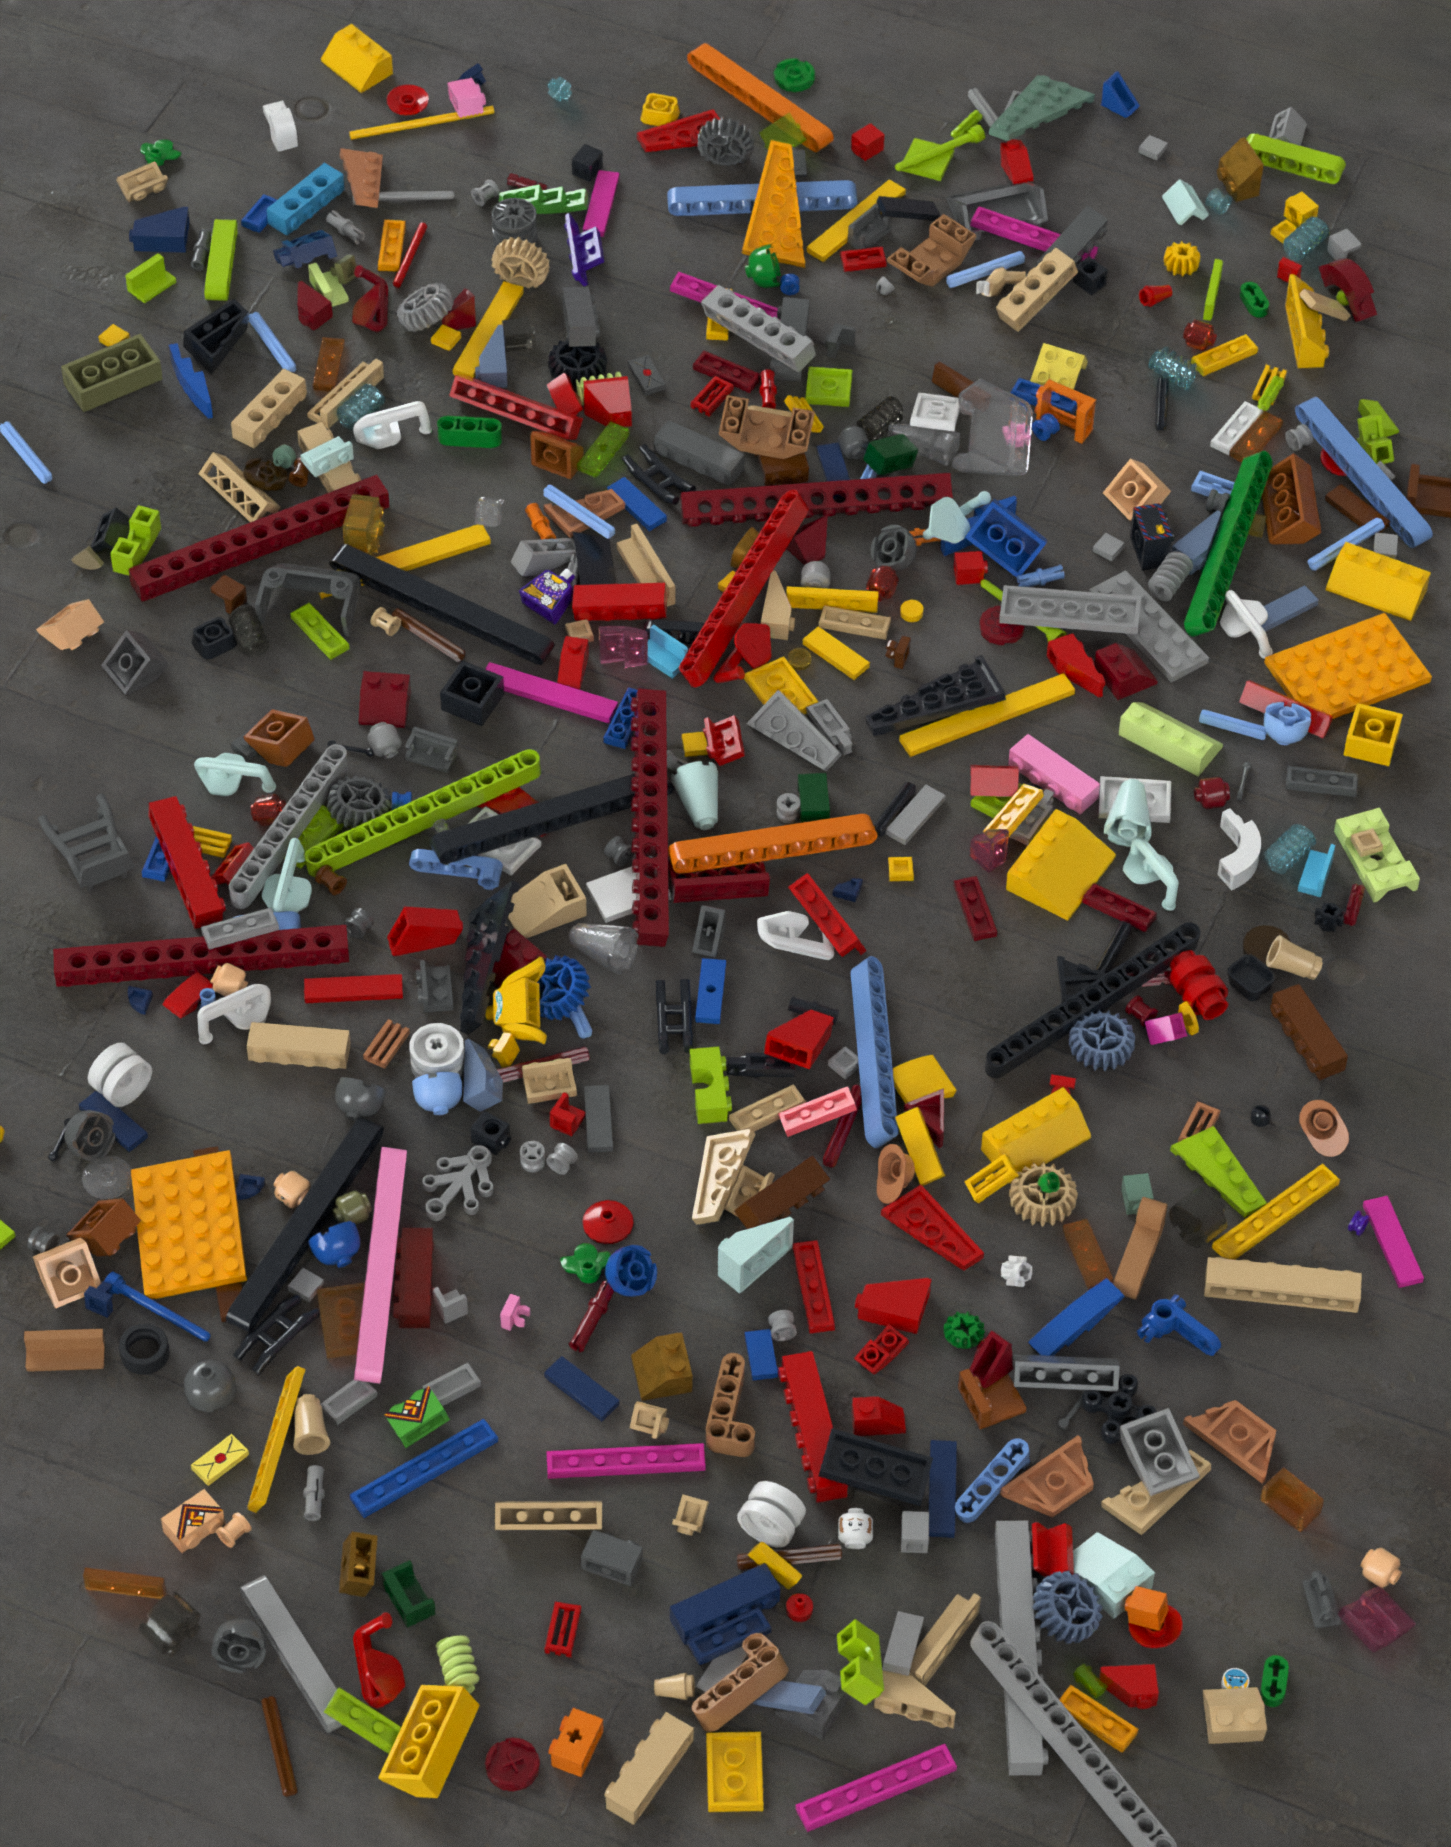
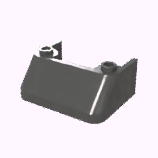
M279 563L264 572L255 603L259 624L264 625L273 589L283 587L318 593L322 592L345 600L341 621L344 636L349 637L361 591V582L358 575L351 572Z

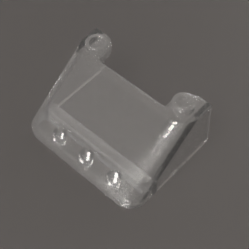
M983 379L977 380L959 393L958 402L961 413L972 416L969 451L967 454H957L953 458L952 468L964 473L1021 477L1028 471L1032 408L1024 399Z

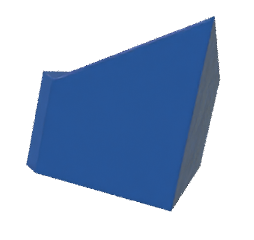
M1118 71L1103 83L1101 105L1127 118L1140 106Z

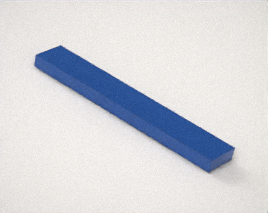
M482 1419L351 1493L350 1500L362 1517L365 1518L498 1442V1437L485 1419Z

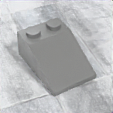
M1169 1408L1120 1426V1440L1130 1462L1150 1496L1200 1478Z

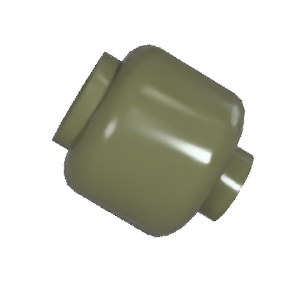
M355 1190L337 1197L335 1208L332 1209L337 1223L352 1221L355 1225L365 1222L372 1211L367 1196Z

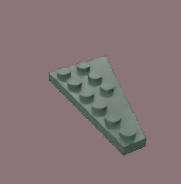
M1037 75L990 126L989 135L1006 141L1012 140L1025 134V130L1030 127L1032 129L1038 128L1039 124L1043 121L1048 123L1068 114V110L1071 108H1081L1084 102L1088 104L1094 102L1095 94L1069 86L1065 82H1057L1047 76Z

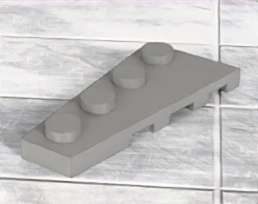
M779 690L747 722V725L825 771L843 755Z

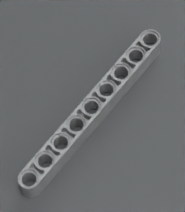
M334 744L325 750L230 881L229 891L232 906L244 909L251 905L264 887L267 878L274 873L286 856L290 840L300 837L328 798L332 785L336 784L338 779L341 780L346 773L348 764L345 747Z

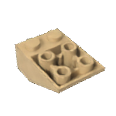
M567 864L543 872L513 894L511 902L515 906L508 919L513 928L527 939L587 916L586 897Z

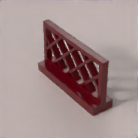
M668 856V873L672 886L673 903L768 896L769 873H766L764 862L762 861L744 864L746 867L743 870L735 866L723 867L719 872L709 869L697 871L695 874L692 872L684 873L682 875L687 878L676 879L680 874L674 871ZM751 869L758 872L754 874H747V872ZM727 871H730V872H732V873L735 874V875H726V876H724V874H725ZM705 872V873L711 875L712 877H700V876Z

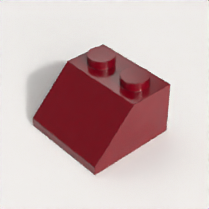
M1114 643L1096 651L1095 668L1098 673L1103 675L1106 686L1117 700L1158 684L1157 679L1133 649Z
M364 671L360 688L359 725L374 726L378 723L386 722L387 724L394 725L395 728H405L411 697L410 675Z
M515 928L506 935L500 961L494 963L492 972L496 976L492 984L497 989L501 988L502 983L510 974L527 966L539 957H542L546 964L547 956Z

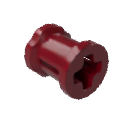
M1140 995L1132 998L1125 1008V1012L1136 1017L1143 1027H1146L1144 1021L1155 1019L1158 1014L1157 1009L1150 1008L1143 1002V998Z

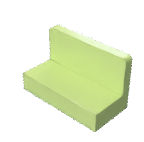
M317 263L308 265L309 279L313 288L330 300L332 307L349 301V297L342 284L339 283L337 276H332L331 271L322 273Z

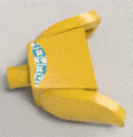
M542 957L510 974L504 980L501 988L494 991L493 1005L487 1006L485 1017L487 1020H494L495 1025L502 1027L504 1033H511L514 1039L537 1041L545 1044L547 1034L538 1029L540 1028L539 983L537 982L542 977L546 966Z

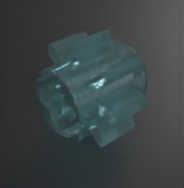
M561 76L557 80L552 77L547 84V87L550 88L547 93L558 102L562 98L567 101L572 95V91L569 90L572 85Z

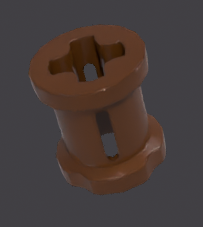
M301 457L294 461L295 468L289 475V482L297 487H305L308 483V475L311 472L302 463Z
M330 865L321 867L315 876V881L326 886L329 892L335 896L341 893L347 884V879L344 876L337 875Z

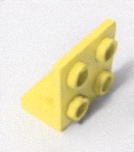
M1043 343L1030 382L1044 386L1050 379L1074 390L1080 370L1086 369L1088 361L1085 355Z

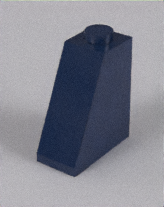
M181 207L134 220V227L129 231V241L133 242L134 251L186 253L190 226L188 207Z

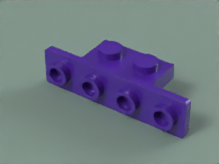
M568 213L565 215L566 223L564 227L569 237L567 239V244L571 250L569 258L573 264L571 272L574 279L580 281L583 287L588 285L586 270L605 262L600 231L597 227L580 233L578 224Z

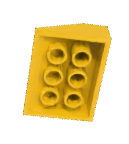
M1055 809L1008 871L1006 890L1069 921L1082 903L1084 894L1093 883L1096 884L1116 858V854L1076 818Z

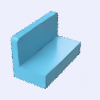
M653 625L650 627V639L638 649V656L669 677L674 678L680 672L679 665L687 654L688 648Z
M1330 845L1328 854L1310 850L1299 883L1298 892L1317 897L1322 896L1333 862L1336 845Z

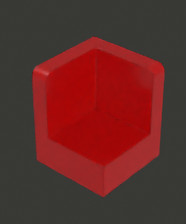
M563 1092L550 1111V1127L572 1137L585 1118V1112L569 1105V1094Z

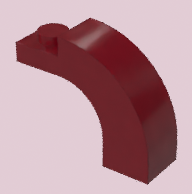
M1342 258L1318 267L1325 287L1336 285L1344 292L1355 322L1377 315L1371 297L1374 289L1359 265L1350 259Z

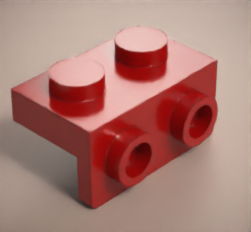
M735 715L713 723L709 717L704 719L705 728H703V733L708 741L706 751L710 759H714L719 766H722L745 756L739 720Z

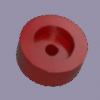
M802 1593L790 1596L786 1603L787 1616L795 1622L807 1621L813 1613L811 1598Z

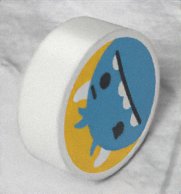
M1239 1668L1228 1669L1222 1677V1689L1248 1688L1249 1677L1247 1673Z

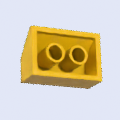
M353 24L335 33L321 57V62L360 93L393 74L392 55Z

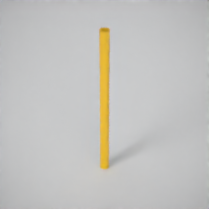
M493 105L483 107V113L478 115L475 113L474 116L471 114L461 118L457 112L349 131L350 139L353 140L494 114Z

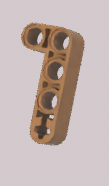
M1142 1197L1133 1232L1113 1283L1125 1297L1135 1300L1138 1298L1164 1228L1168 1207L1166 1203Z
M729 1353L722 1359L706 1425V1446L710 1451L747 1457L755 1449V1431L748 1424L734 1422L745 1375V1360L737 1353ZM732 1370H734V1376L730 1375ZM720 1412H725V1413H727V1414L721 1415V1414H718V1413H720ZM719 1434V1435H722V1436H720V1437H715V1436H713V1435ZM740 1439H746V1440H748V1441L741 1442V1441H739V1440H740Z
M754 1633L744 1640L742 1647L749 1659L693 1702L692 1711L704 1731L713 1732L722 1727L787 1675L788 1666L778 1648L763 1634Z

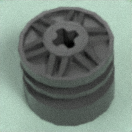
M507 198L494 206L492 210V237L495 248L504 239L508 240L510 237L514 239L520 237L523 241L527 239L529 243H535L536 246L537 213L532 203L521 198Z

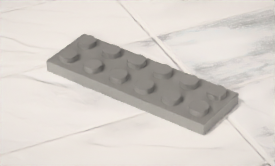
M1126 570L1089 589V592L1141 596L1138 634L1126 635L1171 683L1208 664L1209 657Z
M1004 585L999 623L1138 634L1141 596Z

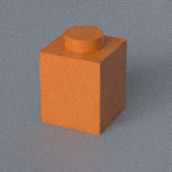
M1136 1586L1132 1596L1128 1595L1125 1602V1611L1128 1612L1129 1623L1159 1631L1168 1612L1167 1594Z

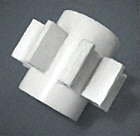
M1009 1256V1261L1002 1263L1001 1277L1007 1280L1006 1285L1024 1287L1025 1282L1031 1279L1032 1266L1026 1263L1027 1257Z

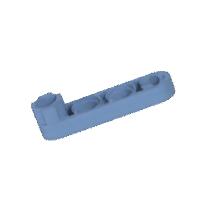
M424 849L413 850L409 861V866L415 871L478 879V885L487 890H493L499 886L503 868L501 861L481 856L468 857L446 865L440 863L434 851Z
M1016 1438L1009 1441L957 1500L955 1511L960 1521L964 1523L975 1521L1000 1493V1489L1008 1484L1020 1469L1025 1470L1029 1466L1030 1452L1028 1444L1024 1440ZM1000 1465L1008 1468L1007 1474L1002 1477L996 1476L993 1473L994 1469ZM981 1485H988L991 1487V1492L988 1495L981 1496L977 1493V1489ZM972 1504V1512L966 1511L963 1513L962 1507L968 1508Z

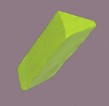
M1359 400L1358 411L1362 417L1377 413L1382 416L1384 437L1399 433L1398 428L1378 401Z

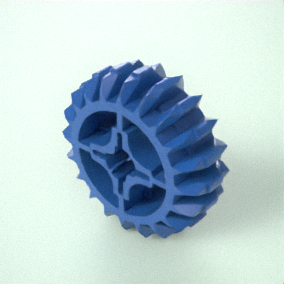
M555 955L553 961L548 958L546 959L545 971L537 983H539L540 1016L546 1017L549 1020L556 1018L561 1021L563 1016L570 1018L572 1011L578 1013L577 1007L579 1005H585L583 998L589 997L586 990L590 989L591 986L588 982L590 978L586 973L585 967L576 959H570L565 955L562 958Z

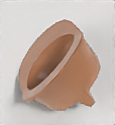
M1324 1100L1310 1101L1302 1108L1300 1124L1315 1150L1328 1157L1340 1155L1349 1143V1133L1338 1111L1331 1103Z
M896 1144L885 1146L878 1160L877 1195L884 1204L894 1202L900 1196L903 1188L908 1186L915 1173L912 1158L905 1154Z

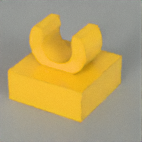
M503 1033L499 1040L492 1039L487 1046L488 1049H493L492 1057L498 1060L501 1067L511 1066L520 1051L511 1033Z

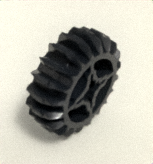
M567 337L565 342L559 340L558 345H553V349L549 354L548 367L551 376L555 379L566 373L573 387L576 386V380L580 384L582 377H585L588 381L590 376H594L597 380L598 375L605 374L607 370V357L600 343H596V346L569 347Z

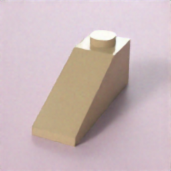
M772 571L761 624H766L770 627L771 638L788 640L789 631H794L795 618L791 617L792 608L776 571Z

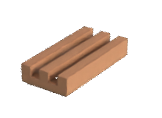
M388 1019L363 1054L364 1060L385 1069L409 1036L410 1029L407 1027L403 1029L398 1023L394 1025L393 1021ZM396 1034H400L391 1046V1048L388 1050L382 1060H379L384 1051H386L387 1048L390 1046V1043L394 1039Z
M1197 1101L1179 1136L1178 1142L1188 1138L1187 1135L1200 1109L1204 1110V1113L1192 1136L1201 1131L1209 1113L1213 1115L1206 1129L1214 1126L1221 1110Z

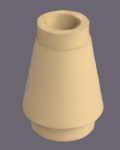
M682 1673L655 1679V1695L688 1700V1697L695 1696L694 1676Z

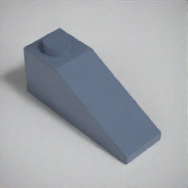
M503 324L498 325L479 357V367H475L477 380L499 388L507 387Z
M1218 510L1172 546V552H1181L1191 559L1193 569L1189 572L1190 575L1205 566L1220 524L1221 512Z
M467 1039L465 1040L463 1101L481 1112L502 1101L503 1080L486 1049Z

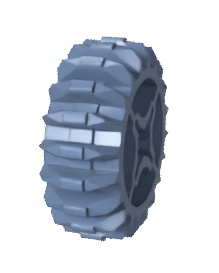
M1099 1009L1097 1014L1091 1012L1088 1017L1084 1016L1082 1021L1077 1020L1069 1032L1071 1053L1076 1056L1077 1062L1084 1061L1085 1068L1092 1065L1094 1071L1098 1067H1102L1104 1072L1107 1067L1115 1070L1117 1064L1123 1066L1125 1060H1129L1134 1051L1135 1033H1133L1132 1025H1127L1126 1018L1120 1019L1119 1013L1114 1016L1111 1015L1110 1010L1102 1013Z
M1060 1571L1055 1572L1051 1576L1044 1578L1043 1582L1035 1589L1037 1592L1032 1597L1035 1601L1032 1609L1038 1611L1035 1619H1040L1042 1622L1040 1628L1046 1627L1048 1629L1047 1636L1055 1634L1056 1642L1064 1639L1066 1644L1072 1642L1079 1643L1089 1638L1100 1626L1098 1622L1103 1617L1099 1613L1103 1606L1097 1603L1100 1596H1096L1093 1593L1095 1587H1089L1087 1579L1080 1580L1079 1573L1071 1575L1069 1571H1064L1063 1573ZM1055 1590H1060V1591H1063L1064 1593H1063V1594L1061 1593V1594L1058 1595V1594H1056V1593H1054V1592H1055ZM1078 1620L1080 1624H1072L1071 1622Z

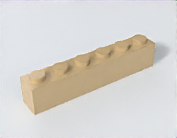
M1208 1257L1204 1297L1358 1313L1361 1300L1362 1273H1355L1350 1270L1336 1271L1326 1268H1308L1300 1265H1279L1273 1262L1260 1263L1245 1259L1232 1260L1223 1257Z

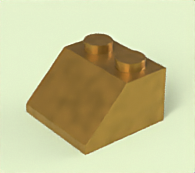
M1245 137L1241 138L1220 158L1219 169H1217L1218 179L1224 183L1228 194L1232 195L1236 202L1259 196L1263 172V163Z
M682 1332L657 1336L631 1355L641 1401L692 1392L693 1376Z

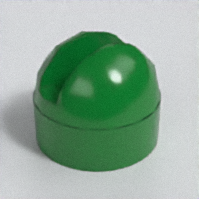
M1054 1172L1044 1173L1037 1182L1038 1186L1041 1187L1040 1190L1044 1193L1056 1192L1060 1187L1059 1177Z

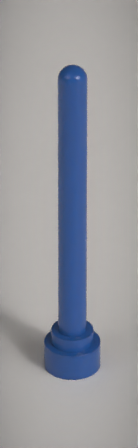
M113 1271L106 1277L104 1282L112 1285L109 1293L123 1294L202 1341L210 1339L211 1335L208 1331L126 1285L123 1277Z

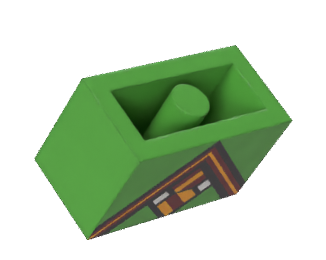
M429 1386L416 1391L411 1398L403 1403L394 1405L385 1414L405 1448L450 1420L445 1409Z

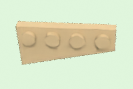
M752 1129L707 1136L692 1220L696 1225L720 1220L755 1137Z
M1189 1450L1190 1456L1200 1475L1199 1479L1153 1496L1149 1495L1141 1481L1132 1487L1127 1486L1120 1490V1494L1112 1499L1108 1497L1102 1500V1508L1140 1535H1143L1211 1470V1463L1192 1450Z

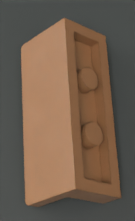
M103 1329L25 1331L24 1333L27 1371L104 1368L105 1338Z

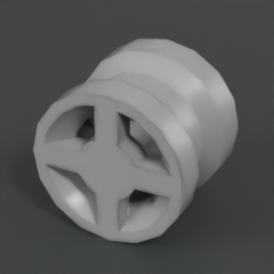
M1300 424L1295 430L1290 429L1285 434L1286 442L1293 451H1298L1303 445L1308 446L1313 442V435L1305 424Z
M785 793L777 799L776 815L780 821L793 823L800 817V799L797 795Z
M538 1141L525 1142L520 1148V1163L525 1171L531 1173L538 1172L545 1165V1149Z
M558 1143L554 1148V1153L547 1157L546 1163L554 1172L564 1175L569 1171L570 1164H574L578 1159V1155L569 1145Z
M779 1310L769 1316V1324L772 1326L771 1336L774 1340L787 1341L796 1336L797 1330L795 1325H793V1312Z

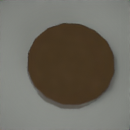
M261 458L251 459L245 463L243 475L255 487L276 491L286 486L288 480L287 471L281 465L276 466L272 460H267V462L261 461Z
M1261 925L1254 927L1244 937L1243 954H1252L1266 965L1269 949L1276 937L1281 935L1288 941L1290 939L1285 932L1274 926Z

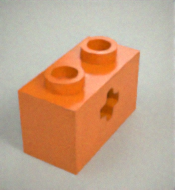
M573 1708L569 1717L564 1716L559 1729L561 1734L558 1740L553 1739L548 1754L551 1755V1766L582 1778L604 1732L603 1719Z

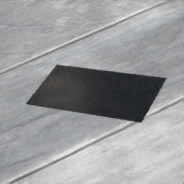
M573 532L580 584H616L610 540L605 537Z

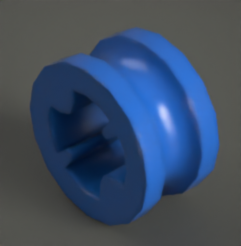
M794 274L783 275L780 280L781 292L786 295L798 293L800 289L799 277Z

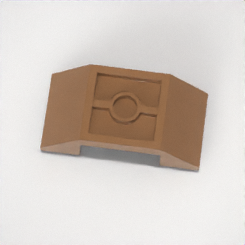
M943 214L930 224L929 238L911 252L901 247L887 258V262L919 283L933 287L961 265L976 239V234Z
M727 395L719 435L736 449L780 459L807 451L815 415L814 411L793 408L791 417L748 409L749 399Z

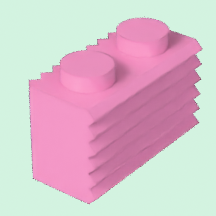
M472 78L447 83L449 99L459 117L483 113V106L486 105L485 95L480 92L479 84H475Z

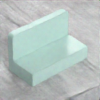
M1181 179L1162 195L1163 200L1179 225L1184 224L1192 215L1201 220H1204L1209 215L1193 187Z

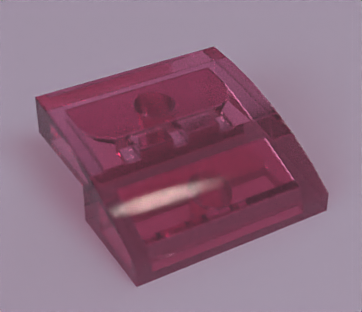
M626 626L599 627L600 663L624 661L625 668L648 665L647 631Z
M1379 1586L1364 1592L1359 1600L1342 1607L1337 1614L1373 1653L1403 1636L1416 1624L1386 1591Z

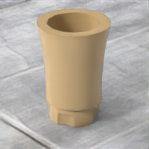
M1281 935L1277 936L1273 941L1266 959V966L1270 968L1280 969L1312 980L1316 979L1323 964L1321 957L1315 956L1313 952L1293 944Z
M305 1394L297 1398L294 1408V1449L304 1455L319 1454L330 1445L320 1400L312 1394Z

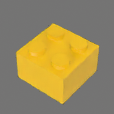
M1357 703L1346 738L1343 755L1390 766L1403 714Z

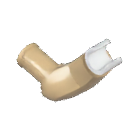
M1004 267L997 268L987 280L976 283V294L981 293L987 297L998 296L1006 284L1021 282L1026 277V271H1006Z

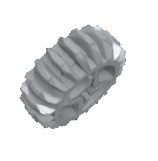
M443 283L428 284L425 287L422 286L419 290H415L414 293L403 300V303L399 305L396 311L401 325L408 331L416 332L436 324L437 321L442 320V317L447 315L448 311L452 309L454 304L452 293Z

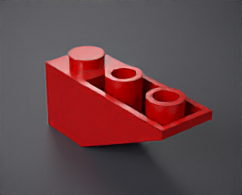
M1073 633L1048 641L1047 658L1058 674L1064 673L1068 680L1095 696L1102 697L1105 679L1096 670L1093 659L1085 653L1082 642L1078 641Z

